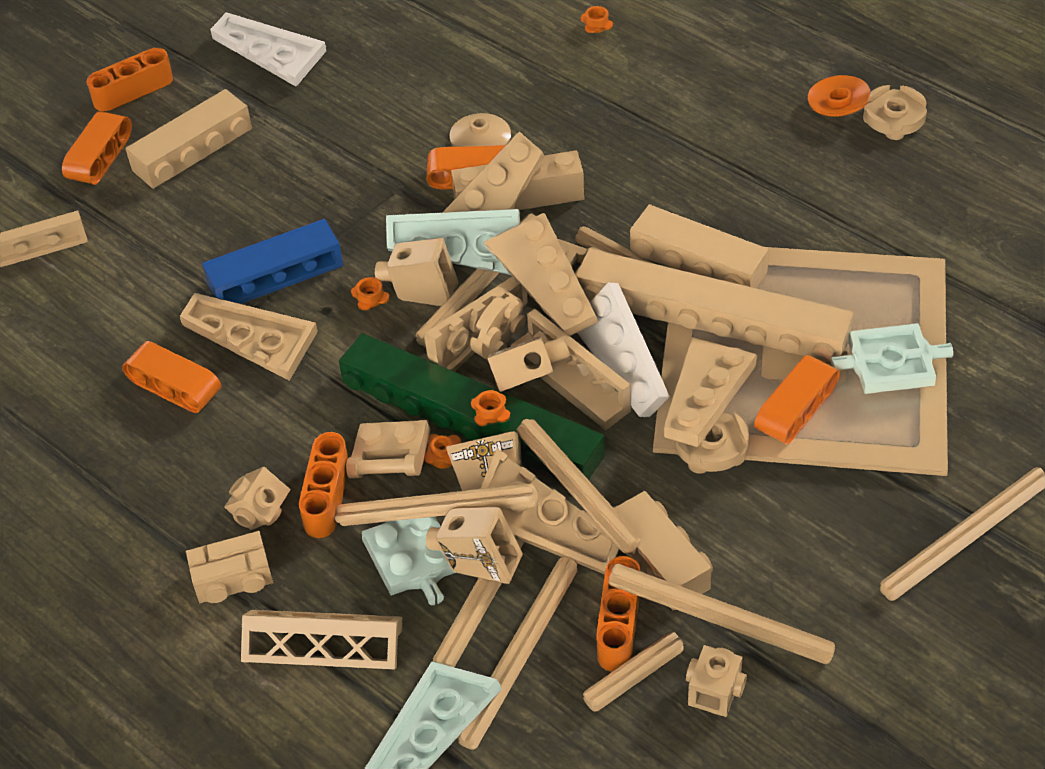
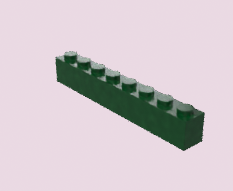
M361 333L339 359L342 381L349 388L370 394L380 402L393 404L404 409L410 415H418L432 421L440 428H448L462 434L470 441L513 431L517 433V428L523 420L533 419L588 480L605 457L603 434ZM488 390L497 391L505 395V409L510 412V418L503 423L498 421L492 424L488 423L486 426L477 425L474 419L476 411L471 407V401L480 393ZM520 437L522 461L532 468L542 469L553 474Z

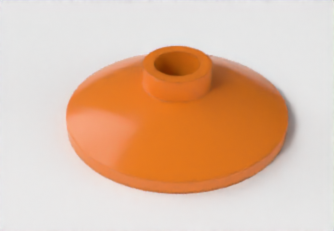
M848 75L825 78L813 85L808 93L809 106L815 112L834 117L855 113L862 109L870 99L868 84L860 78Z

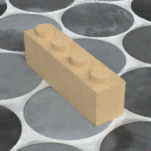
M224 89L126 147L132 171L154 189L250 131L252 125L248 107L232 93Z
M577 150L544 155L525 191L521 192L514 209L523 210L584 200V174ZM487 165L451 170L454 200Z
M650 204L630 229V251L641 258L669 268L753 288L758 287L768 270V248Z

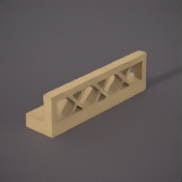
M79 211L1 232L0 268L88 242Z
M536 309L527 314L528 333L512 343L511 346L540 336L543 344L564 337L570 353V357L551 363L554 372L541 376V379L605 431L631 412V384ZM536 352L524 357V362L529 366L540 361V356Z
M250 610L242 615L241 662L396 669L398 635L402 632V617ZM252 631L266 632L277 645L268 653H252ZM277 633L288 634L282 639ZM295 633L305 634L315 647L306 655H296L285 642ZM314 634L327 636L320 641ZM333 635H340L354 648L345 657H335L324 646V643ZM353 636H361L365 638L360 643H358ZM371 637L388 638L387 659L372 658L362 646ZM281 648L285 654L274 653ZM319 650L324 656H313V654ZM357 651L363 658L351 656Z

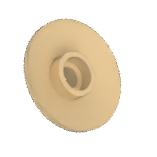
M487 113L465 116L458 120L450 130L452 147L507 145L511 139V130L508 123L496 115Z

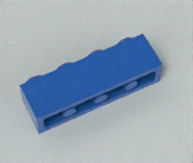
M322 219L203 262L202 266L207 285L214 298L242 304L342 267L343 261L340 244L327 221Z

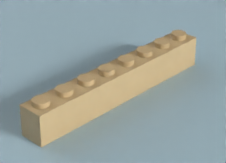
M590 248L576 274L589 303L608 282L618 283L633 314L749 342L754 345L782 350L786 353L802 356L810 355L823 362L831 363L832 356L844 355L848 344L849 331L852 329L853 311Z

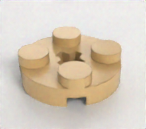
M890 85L881 86L870 92V99L864 107L863 120L874 130L885 134L887 138L900 140L904 135L911 134L924 125L927 114L926 100L921 93L907 86L900 85V90H890Z
M509 292L505 293V299L500 296L496 297L484 310L475 326L481 331L478 339L472 336L471 349L485 359L488 358L489 354L506 349V343L510 340L513 333L518 334L526 323L527 318L522 315V300Z
M722 413L707 434L712 435L714 439L720 438L717 442H707L706 436L698 447L675 441L676 451L680 458L688 463L691 471L699 474L706 471H723L733 466L741 465L744 462L745 453L748 448L749 433L746 423L739 415L734 413L733 417L730 414Z

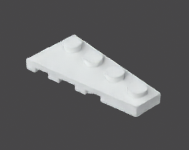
M225 13L210 29L212 39L294 86H297L326 52V45L323 41L230 13Z
M608 282L590 302L598 323L577 333L595 357L631 384V406L639 417H650L670 396L619 284Z

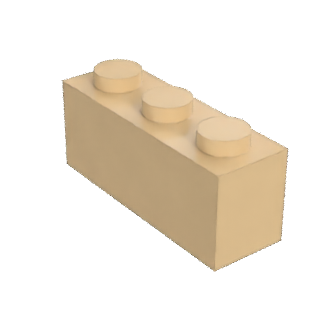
M643 491L614 507L641 539V543L634 552L625 553L628 557L637 561L640 566V572L700 594L711 589V572L713 567L705 553L698 552L692 546L686 531L681 526L676 527L668 518L666 509L659 501H654L646 491Z

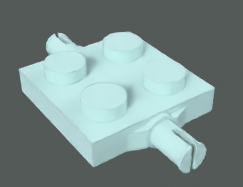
M918 323L849 331L848 342L852 354L832 356L831 366L838 370L853 369L859 376L864 394L935 386L936 374L932 365V359L952 358L953 347L951 343L930 345L922 336Z
M436 517L387 521L384 524L362 531V541L391 596L406 590L422 589L430 605H435V600L439 604L444 599L436 583L443 577L456 572L451 569L442 551L427 548L426 534L431 527H441Z

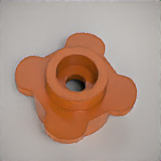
M590 7L581 15V22L585 23V31L588 33H600L613 27V22L608 19V10L604 7Z
M367 277L361 279L352 288L351 294L352 297L357 298L359 309L369 310L389 301V294L383 291V285L379 279Z
M488 390L475 397L471 401V407L476 411L475 423L479 426H486L488 423L506 422L510 418V412L505 409V395L497 391Z
M437 434L429 435L424 461L436 468L451 467L452 463L446 447L460 444L461 439L456 435L449 437L438 436Z

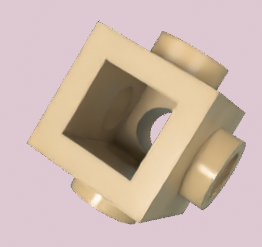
M261 467L245 474V476L239 478L229 490L232 496L224 508L233 515L234 520L238 524L250 530L263 525L269 526L280 516L282 512L280 506L291 489L267 468Z
M704 645L699 659L692 658L687 670L686 681L690 682L688 705L727 717L734 696L741 698L745 688L747 674L741 673L743 657L735 655L725 648L715 649Z

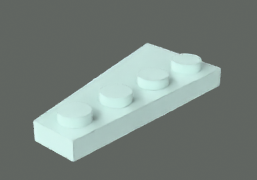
M518 209L386 215L387 249L393 251L396 244L403 242L444 238L453 264L511 275L496 256L491 254L484 242L520 225V212Z
M431 662L365 769H429L502 690L498 679Z

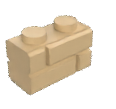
M260 531L186 551L191 578L199 604L203 602L218 603L225 600L228 595L243 591L248 593L258 592L265 585L273 583Z

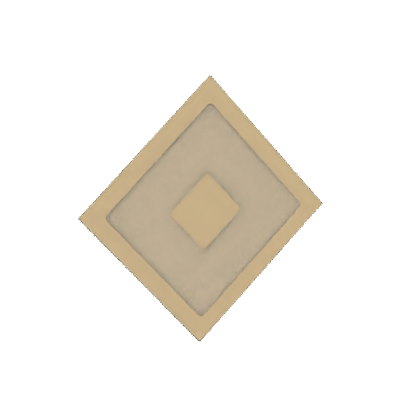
M765 247L769 249L768 270L757 289L853 311L851 331L918 323L922 336L930 345L946 344L945 259ZM668 322L661 378L670 397L657 409L653 453L678 455L675 440L664 437V424L691 338L693 337L756 354V367L723 411V413L730 414L733 417L734 413H736L747 425L749 438L744 460L947 476L946 358L932 359V365L936 374L935 386L864 394L859 376L853 369L839 370L840 377L831 395L793 441L786 445L754 428V422L762 405L804 356ZM849 342L843 356L852 354ZM706 435L707 442H717L720 440V438L714 439L712 435Z

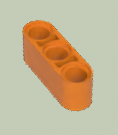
M152 48L92 73L86 82L94 108L99 111H109L169 85L173 81V74L167 52L161 48Z
M101 111L97 112L64 157L62 163L64 178L93 185L98 184L130 138L132 131L130 118Z
M506 145L434 148L428 153L426 181L435 189H453L451 170L487 165Z
M145 341L122 365L124 374L133 383L193 413H199L221 389L220 380L210 370L150 341Z
M805 355L762 405L755 418L754 428L786 445L790 444L831 395L838 383L840 371L810 355Z
M335 432L323 433L315 439L299 500V510L304 530L309 536L314 538H324L334 532L337 526L335 520L336 507L342 503L348 476L346 472L348 454L345 440L340 434Z
M627 556L615 557L606 566L597 626V660L602 668L611 672L630 660L633 655L640 596L609 584V577L615 564H621L640 571L637 561ZM615 612H622V613H624V614L617 615V614H613V613H615ZM610 645H618V646H621V647H619V648H610V647H608V646H610Z

